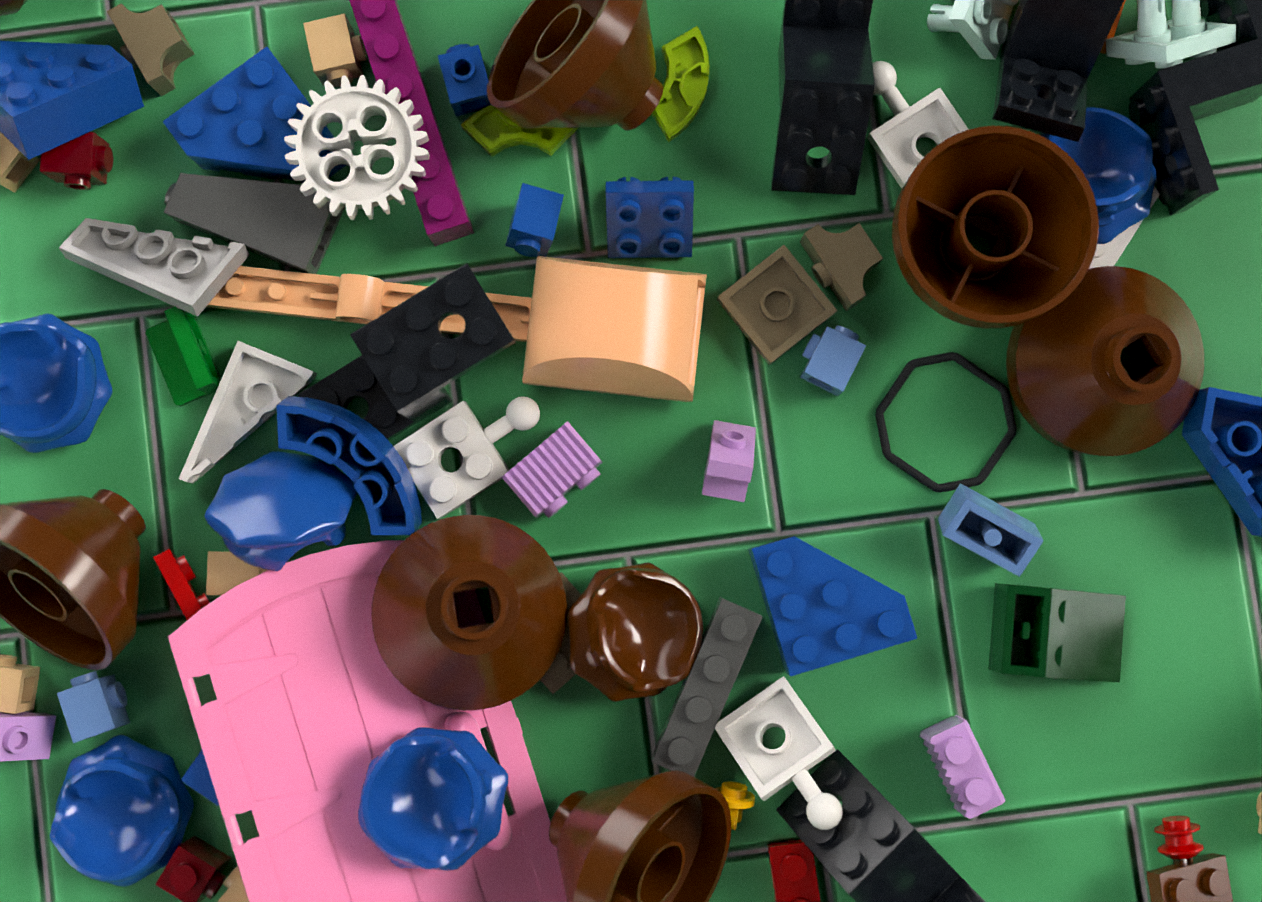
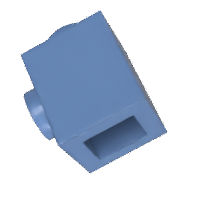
M839 325L835 329L827 326L821 336L814 333L811 336L802 354L803 357L809 360L800 378L839 396L844 391L866 345L858 342L859 335L850 329Z
M93 671L71 679L72 688L57 693L73 743L130 723L125 709L127 705L126 691L120 682H116L114 675L98 678L97 672Z

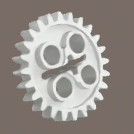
M345 75L341 79V88L337 90L327 80L324 82L326 95L321 97L315 91L310 90L309 94L314 104L311 107L301 103L296 105L303 115L302 120H288L289 125L297 132V135L286 136L284 141L288 146L296 150L286 154L285 159L289 164L299 165L290 172V175L294 181L305 180L300 187V191L304 196L316 192L313 200L316 207L321 208L330 201L329 211L335 217L343 207H346L350 220H355L358 209H363L369 220L373 219L374 207L380 206L388 215L390 214L388 201L394 199L401 205L406 204L401 193L404 188L417 192V186L411 179L412 175L418 177H425L426 175L425 169L417 161L428 160L430 155L428 150L418 146L428 142L429 138L427 132L415 131L424 124L421 115L409 116L414 109L413 102L410 99L398 104L401 93L397 87L386 95L385 85L381 79L371 89L365 76L361 75L357 87H352ZM381 115L386 118L385 126L381 130L369 131L365 129V123L371 116ZM338 122L343 125L342 131L337 137L332 139L322 137V130L328 123ZM390 139L396 140V144L393 146L382 145ZM362 141L364 146L361 147V154L354 156L351 152L355 146L354 142ZM322 150L333 151L332 153L327 154L325 157L319 156V153ZM388 157L393 159L394 166L389 173L378 175L372 172L373 164L379 158ZM339 164L350 166V173L345 180L340 182L329 180L332 168Z

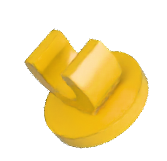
M727 781L723 782L721 787L715 789L725 797L731 814V829L736 830L737 822L742 821L743 809L754 806L755 795L747 791L748 787L746 785Z

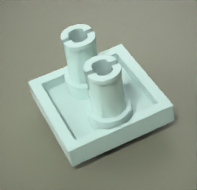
M955 0L954 5L933 4L930 11L938 14H928L927 25L931 32H960L980 59L996 60L1000 45L1005 42L1008 35V21L1013 6L1019 0Z
M1137 0L1138 30L1106 39L1107 57L1125 59V64L1127 65L1155 62V68L1165 69L1183 63L1184 58H1199L1217 52L1219 47L1235 43L1236 24L1205 22L1204 19H1201L1200 0H1172V19L1166 21L1165 0Z

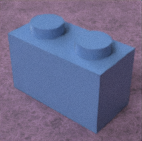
M961 483L938 517L943 536L1019 577L1044 541L1035 523Z

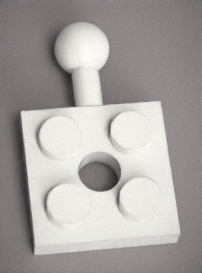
M876 61L872 63L875 82L873 95L882 96L895 117L870 132L867 139L902 189L913 170L924 158L916 149V141L918 139L928 137L938 145L953 135L969 129L941 88L909 106L897 87H895L897 74L894 67L885 61Z
M517 397L508 404L505 416L483 429L467 402L462 401L394 445V448L402 457L415 485L436 518L441 519L502 479V476L509 471V468L493 443L513 431V429L524 431L533 428L539 421L540 409L533 399ZM456 448L463 456V463L457 471L450 473L442 467L441 456L445 450Z
M784 676L717 722L716 732L763 801L793 781L808 802L806 814L809 822L814 827L821 830H829L839 824L842 818V806L839 800L831 794L822 793L808 773L809 769L831 755L836 749ZM772 727L782 728L786 734L783 745L777 749L764 747L762 741L764 733Z

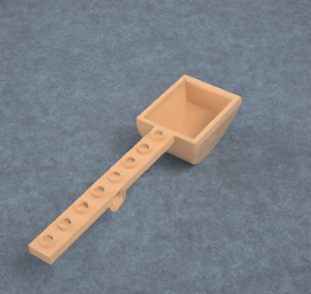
M537 256L532 298L486 293L515 341L527 342L522 377L523 384L693 402L707 274ZM240 266L206 307L368 324L429 286L384 282L376 277L359 274H342L341 277ZM459 315L447 316L441 323V333L462 335L465 330L464 319Z

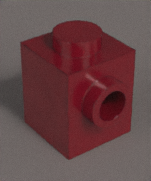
M88 132L41 154L40 172L55 182L64 183L65 187L89 190L91 184H107V172H110L113 167V152L108 142L95 132Z
M193 836L177 847L155 885L182 902H201L206 897L212 900L226 879V875L222 873L231 857L197 836Z

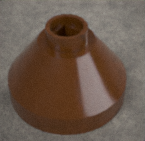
M532 0L510 30L494 60L487 84L489 102L515 124L525 129L609 127L614 124L619 125L626 131L635 129L653 113L663 94V84L654 77L656 60L647 0Z
M984 126L969 129L953 135L934 147L920 161L904 184L897 199L892 222V239L896 260L904 278L915 294L926 305L945 318L971 327L991 329L1023 324L1046 313L1065 300L1076 289L1087 273L1094 258L1099 234V218L1095 197L1087 178L1076 162L1063 149L1047 138L1025 129L1010 126ZM965 229H969L988 239L991 249L987 256L978 252L969 243Z
M1121 266L1095 267L1088 269L1076 289L1057 306L1033 320L1013 327L1007 348V379L1014 402L1020 413L1030 426L1048 441L1066 450L1081 454L1097 456L1127 455L1139 452L1160 442L1170 435L1186 418L1195 403L1202 384L1204 373L1203 341L1191 310L1183 299L1166 283L1150 274L1133 268ZM1126 346L1131 356L1129 374L1120 361L1121 351Z
M107 489L98 490L91 498L76 495L1 503L0 617L28 640L63 661L91 670H100L108 667L136 635L141 553L137 539L146 529L145 522L137 509L125 498Z
M481 515L452 516L432 522L418 529L407 537L390 555L382 568L374 589L371 613L375 642L386 666L394 677L413 694L432 704L449 709H488L507 703L533 687L550 668L558 654L565 634L567 622L566 594L562 579L553 560L545 549L525 531L506 521ZM487 587L494 622L458 628L453 593Z
M676 770L598 789L590 794L582 790L570 794L555 811L549 827L550 842L557 847V857L567 902H709L726 862L731 838V814L728 803L721 792L686 772Z

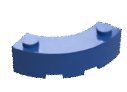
M288 396L276 405L278 449L304 452L330 465L333 463L353 481V487L364 504L370 523L371 535H411L419 529L422 523L421 506L414 481L402 457L381 432L355 413L323 400Z

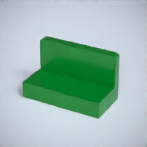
M174 306L164 311L167 317L166 321L146 329L145 334L175 405L184 406L216 392L221 377L195 315Z

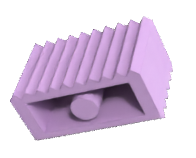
M567 421L504 474L502 479L536 518L544 513L549 519L568 503L564 495L577 485L582 491L601 475L596 468L602 464V461Z
M954 715L921 731L919 737L924 739L923 745L928 747L927 753L932 756L931 761L936 764L935 769L939 771L938 776L943 779L942 784L947 787L946 792L951 795L950 800L954 803V809L964 817L972 819L1006 801L967 720Z

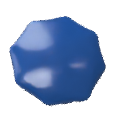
M1088 107L1086 108L1085 129L1079 142L1042 132L1039 134L1063 149L1076 162L1087 178L1098 210L1099 234L1097 244H1106L1112 241L1117 235L1150 214L1151 200L1156 181V170L1152 163V141L1150 136L1132 120L1111 110Z
M42 314L14 322L1 323L0 435L9 438L30 453H39L87 441L103 408L113 393L97 340L68 325L53 314Z
M273 451L224 475L218 491L204 516L211 528L222 536L228 550L237 558L258 568L280 571L285 563L305 546L323 541L327 546H336L343 541L346 536L345 521L358 492L353 487V481L333 464L330 465L315 456Z
M418 727L410 731L403 738L393 742L383 753L370 762L361 792L358 810L359 824L367 837L398 868L457 870L476 852L498 836L504 797L508 785V774L491 757L471 732Z
M117 735L70 762L56 802L55 817L50 830V840L65 861L80 874L92 880L107 882L115 886H130L168 864L175 850L182 842L194 809L193 798L181 781L180 774L171 756L138 743L128 736Z

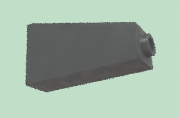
M180 173L177 182L171 184L167 190L164 213L181 224L228 243L245 244L248 251L299 272L317 274L345 207L335 217L329 211L330 201L321 208L316 207L313 203L316 192L304 196L300 191L302 185Z

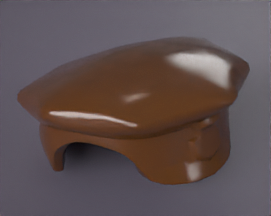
M649 562L599 570L594 574L587 588L568 612L570 667L576 675L584 678L613 702L656 696L665 691L668 686L684 680L688 677L702 644L703 619L694 595L676 577Z

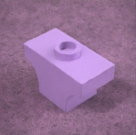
M714 420L704 472L702 495L745 502L748 484L751 481L754 467L756 427Z
M0 712V762L49 759L56 716L48 713L22 712L11 714Z

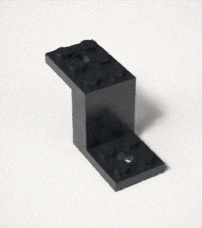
M784 0L778 50L780 112L771 177L772 191L856 195L875 87L868 31L873 0ZM815 147H824L830 151L823 158H812L807 154L809 150Z
M1020 0L1008 30L1007 38L1001 47L993 119L1079 142L1085 129L1087 80L1124 0Z
M1200 0L1201 16L1205 17L1206 22L1236 24V42L1217 48L1215 53L1157 71L1129 98V115L1131 120L1151 138L1153 149L1152 163L1158 180L1157 191L1160 194L1158 197L1161 203L1167 206L1170 216L1190 209L1219 190L1195 120L1251 103L1262 95V0Z
M466 263L350 334L362 356L299 393L298 396L323 400L346 410L352 399L364 398L368 403L369 410L363 419L381 432L389 441L453 402L444 386L516 342ZM459 315L465 321V330L462 335L454 339L444 337L440 329L442 321L447 316Z
M838 749L810 775L822 793L831 794L839 801H842V818L837 826L829 830H821L814 827L809 822L806 814L808 802L798 788L776 809L811 852L856 902H985Z

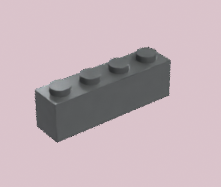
M719 597L702 637V644L688 677L682 683L653 750V763L671 771H683L693 777L695 776L762 620V615Z

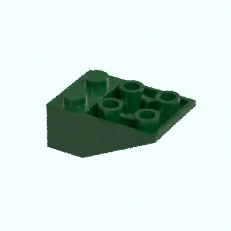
M995 583L988 669L1012 675L1120 682L1126 596Z

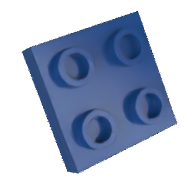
M672 176V181H668V177H663L659 181H639L634 177H630V181H626V177H622L617 181H606L608 258L692 257L693 180L682 181L680 178Z

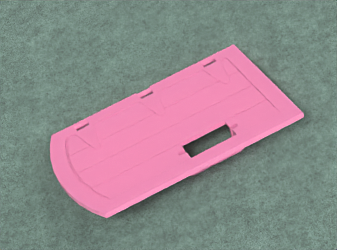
M385 540L346 545L309 554L287 562L280 571L267 570L232 588L206 605L168 636L249 902H567L557 857V847L552 845L549 839L551 822L512 702L509 701L499 706L481 710H456L432 704L404 687L394 677L380 655L375 642L371 618L374 589L383 566L404 540ZM476 590L453 593L458 628L486 624ZM209 674L217 700L201 706L193 677ZM418 727L469 731L487 751L480 731L481 728L486 727L497 763L508 774L506 791L514 814L508 816L503 803L498 836L476 852L457 870L398 868L367 837L359 824L358 810L361 792L370 762L383 753L393 742L403 738L410 731ZM251 810L259 836L243 842L235 814Z

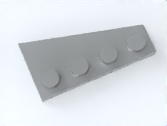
M85 218L59 247L66 259L197 317L249 256L245 244L230 242L228 246L213 244L211 238L194 236L193 240L175 238L172 232L157 229L154 233L138 232L136 227L132 225Z

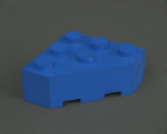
M0 41V132L28 160L144 107L132 64L110 45Z
M266 46L162 122L186 155L202 169L240 172L248 176L275 180L277 178L294 180L290 172L299 165L289 164L285 159V155L296 149L288 146L284 141V137L297 135V132L288 123L289 119L302 120L303 118L296 105L298 103L311 107V105ZM325 126L322 130V137L328 139L335 138L327 126ZM322 150L320 151L319 156L325 157L327 154L332 153L333 151ZM339 164L332 168L329 174V178L338 171H340L342 168H344L346 165Z
M1212 387L1200 389L1193 407L1184 419L1182 436L1250 534L1262 537V397Z
M791 536L748 549L784 670L790 677L918 639L904 595L797 537Z

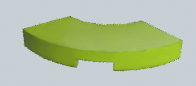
M698 26L663 45L661 48L667 66V75L663 84L662 97L652 116L668 142L679 136L691 124L698 114L707 92L709 55Z
M493 105L477 111L461 124L462 129L491 157L505 148L518 145L537 147L552 156L578 129L521 128Z

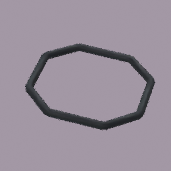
M954 352L917 358L908 362L877 407L875 413L882 452L885 458L931 490L940 493L956 490L960 483L966 487L982 484L1015 437L1017 430L1011 398L1006 385L960 354ZM953 360L1000 391L1008 432L977 477L937 484L891 453L884 412L915 367Z

